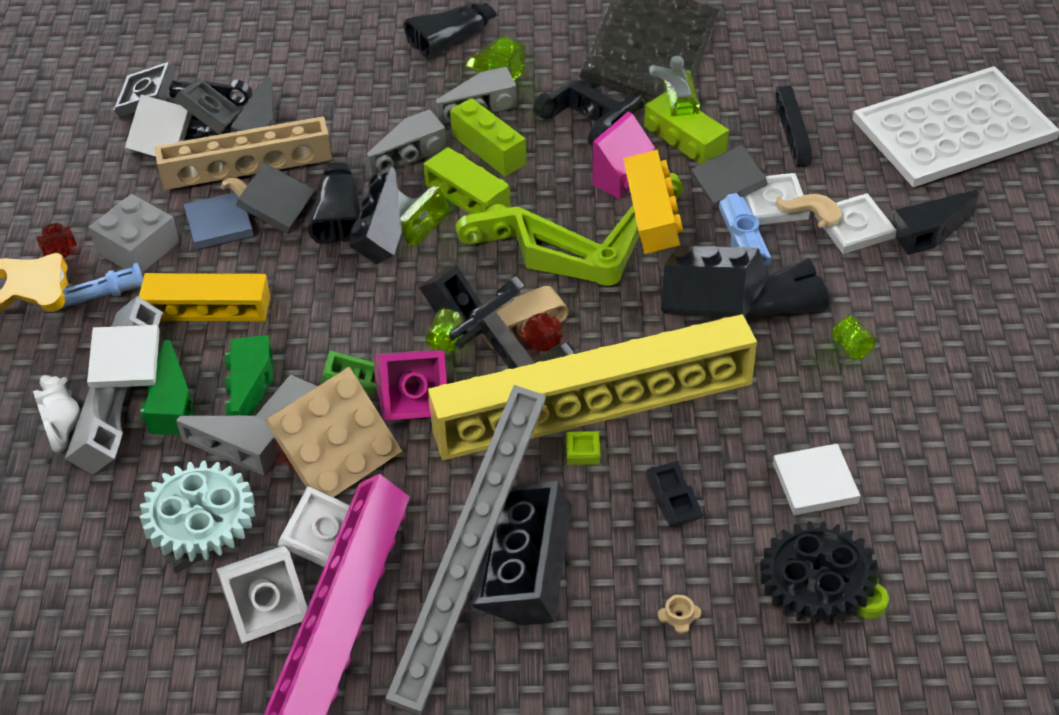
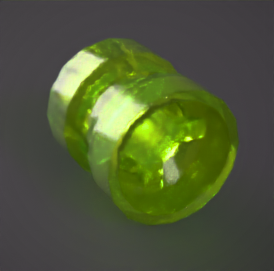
M448 309L438 311L433 320V326L426 335V343L433 350H444V353L454 351L456 347L454 344L458 338L451 341L448 333L465 322L462 316Z
M854 316L842 319L831 333L832 339L837 345L845 347V353L852 360H859L865 357L874 348L876 338L868 330H863L861 322Z

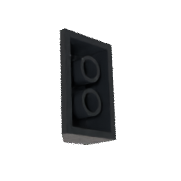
M677 246L664 265L662 312L725 317L743 314L745 318L769 278L759 248Z

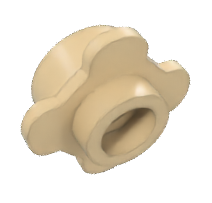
M673 595L667 600L665 608H661L658 611V619L663 623L667 622L672 625L675 631L680 634L688 632L689 625L693 620H698L701 617V609L695 606L689 597L684 595ZM676 613H682L683 615L677 616Z

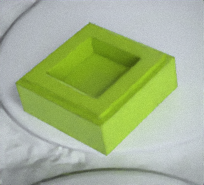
M599 431L566 432L567 465L600 464Z

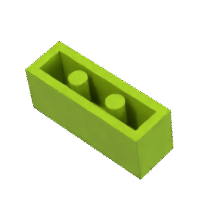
M668 90L645 105L644 127L686 154L690 159L702 164L727 152L729 129L683 99L678 98L671 91Z
M473 98L450 110L452 136L504 177L527 164L526 138Z
M449 147L423 164L425 185L469 214L486 212L490 206L495 204H502L507 208L510 207V187L504 180L495 177L483 167L476 165L464 155L457 153Z

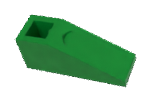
M269 335L230 339V352L225 353L227 371H231V376H225L227 395H231V400L225 401L226 416H252L274 380L273 353Z
M164 340L161 352L158 353L156 382L155 385L148 386L147 401L142 402L140 415L142 421L146 422L149 434L180 435L176 420L180 416H193L194 407L171 341Z

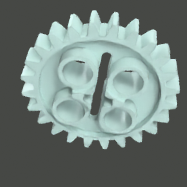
M202 461L199 468H194L193 464L188 462L187 470L185 471L175 466V475L171 477L163 473L164 482L162 484L152 482L154 492L144 493L146 503L140 504L143 514L140 516L145 536L151 540L153 548L161 547L163 555H167L173 550L176 560H179L184 553H188L190 562H193L197 553H201L205 560H208L209 551L212 550L219 556L222 555L221 546L226 545L234 548L233 538L244 539L243 528H251L250 518L255 516L253 506L255 502L249 483L243 481L241 473L233 475L231 466L221 471L219 462H216L212 468H207L206 461Z

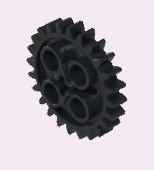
M808 521L807 529L805 530L794 524L793 534L783 529L781 530V540L772 537L771 548H764V559L760 561L761 584H764L765 596L772 595L773 606L783 604L784 615L794 610L796 612V621L798 622L805 615L810 616L811 625L816 623L818 617H823L826 625H830L831 616H836L841 622H844L846 611L857 616L858 605L867 607L868 597H874L878 572L877 560L872 559V548L864 549L865 540L863 538L853 541V530L846 532L844 535L840 533L839 524L832 530L827 529L826 521L821 523L820 528H814L812 522Z

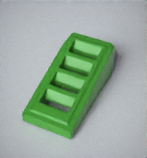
M329 350L320 384L338 374L334 371L341 372L350 367L357 379L359 374H366L365 380L358 379L366 394L378 395L376 383L371 382L372 375H375L374 362Z

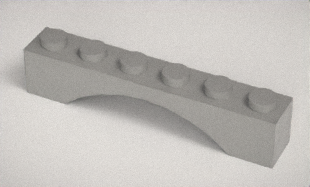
M136 296L116 313L112 327L159 325L163 312ZM128 387L89 389L65 460L93 475L115 459L123 435L120 416Z

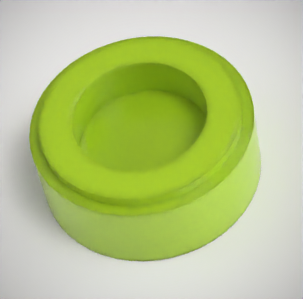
M878 583L875 585L874 597H868L867 607L858 605L859 616L875 619L885 613L889 596L883 586Z

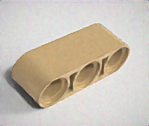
M543 286L515 297L511 303L499 310L497 314L515 338L520 341L559 325L566 319L569 310L551 286ZM482 335L483 338L485 339V341L487 342V344H488L492 349H494V348L492 347V345L489 343V341L486 339V337H485L484 335Z

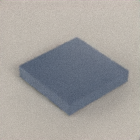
M235 192L184 204L196 250L253 236L247 211L236 206L239 197Z

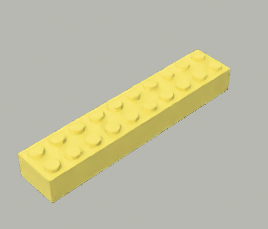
M743 314L674 331L662 332L640 339H632L615 345L599 347L577 354H569L556 359L540 361L514 369H506L501 372L477 376L455 383L443 384L428 389L432 432L442 461L487 450L514 385L546 395L545 404L531 439L752 385L757 340Z

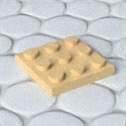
M350 367L339 372L264 420L306 488L309 486L331 497H335L402 452Z

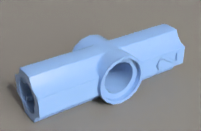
M737 193L728 194L725 199L720 201L719 210L731 235V247L759 248L765 267L771 264V256L759 232V219L751 214L744 197H740Z

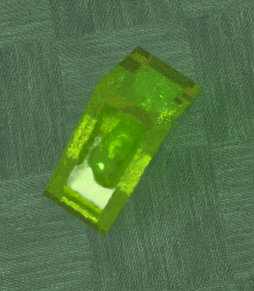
M501 36L467 61V66L481 72L507 67L513 80H515L525 71V45L508 37Z

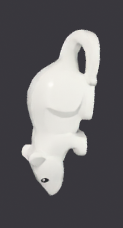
M43 375L40 378V385L43 391L35 390L33 393L51 448L54 452L61 453L68 447L69 433L76 428L81 410L77 402L71 397V390L66 387L68 380L66 377L60 379L57 376Z

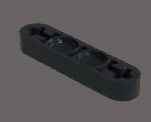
M791 85L777 86L775 90L776 108L795 166L810 165L812 160L811 144Z

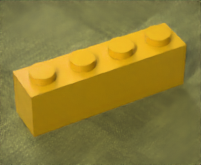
M658 149L623 158L644 254L680 246L678 233L683 232L680 215L677 214L679 211L667 161H660Z
M145 273L139 297L163 312L160 321L266 322L270 290L266 274Z

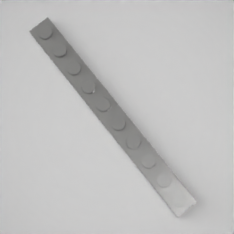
M517 385L513 386L385 698L386 703L418 715L422 714L545 404L546 395Z

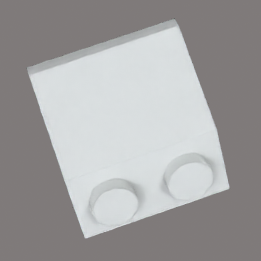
M285 546L216 569L241 643L303 621L307 605L290 552Z

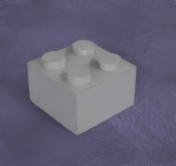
M130 194L88 227L96 253L124 269L131 268L134 263H138L142 273L180 243L173 216L133 194Z

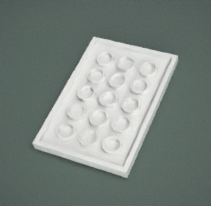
M995 66L855 110L852 119L912 187L1056 140L1059 135V129Z

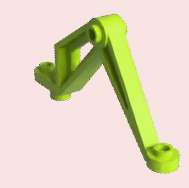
M669 173L675 198L677 199L683 192V186L676 174ZM502 204L492 205L486 212L463 216L456 223L458 239L464 244L471 245L516 237L526 268L594 281L605 286L614 285L621 280L623 271L639 237L633 205L602 244L587 239L521 207L507 208ZM535 239L570 251L585 259L538 246Z

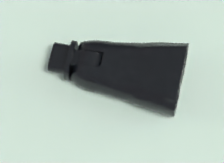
M474 3L471 4V7L463 5L442 13L407 18L403 23L404 33L408 43L413 48L419 49L421 55L430 60L460 39L479 32L482 27L489 23L488 20L496 17V12L488 3L481 5Z
M345 162L327 164L318 186L315 204L308 224L310 238L318 244L336 241V225L339 227L340 241L350 242L353 235L351 229L361 212L356 183L348 164Z
M810 258L769 275V278L745 316V320L828 310L829 301L826 286L819 275L816 276L817 272Z

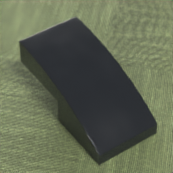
M679 461L646 470L645 475L652 493L670 527L703 518L692 485L688 486Z

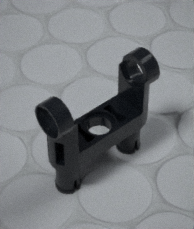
M590 71L580 80H571L552 94L547 92L541 93L535 100L533 113L542 119H552L570 107L595 121V125L589 133L588 143L593 146V141L627 112L634 114L644 107V100L637 93H632L622 102L595 90V88L602 84L601 76L597 72L595 73V71ZM591 100L595 102L598 110L592 105Z
M172 80L169 87L170 97L175 98L178 92L192 83ZM233 80L230 84L204 81L237 107L245 105L252 95L251 87L241 80ZM232 90L242 92L244 97H238ZM192 114L184 141L209 137L208 133L220 134Z
M519 275L498 289L494 296L472 310L467 321L448 333L451 341H454L463 334L454 344L459 349H462L464 345L480 334L484 335L508 369L556 359L576 352L569 341H567L562 346L556 345L533 362L497 314L499 310L511 303L514 297L526 287V284Z

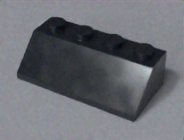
M559 481L511 487L478 570L472 602L475 609L519 625L555 622L572 507Z

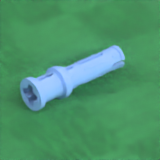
M134 263L133 267L118 272L111 270L106 273L105 277L64 289L65 303L61 309L110 294L118 297L124 291L137 287L141 288L143 275L139 264Z

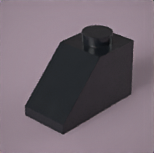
M458 265L440 271L419 287L434 312L455 327L470 318L471 311L482 304Z

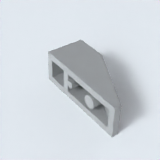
M180 416L176 420L183 442L263 476L283 452L265 421L256 416Z

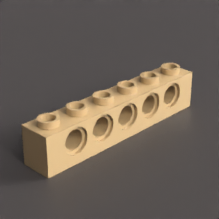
M324 116L154 146L163 190L256 174L264 162L279 170L332 160L329 135Z

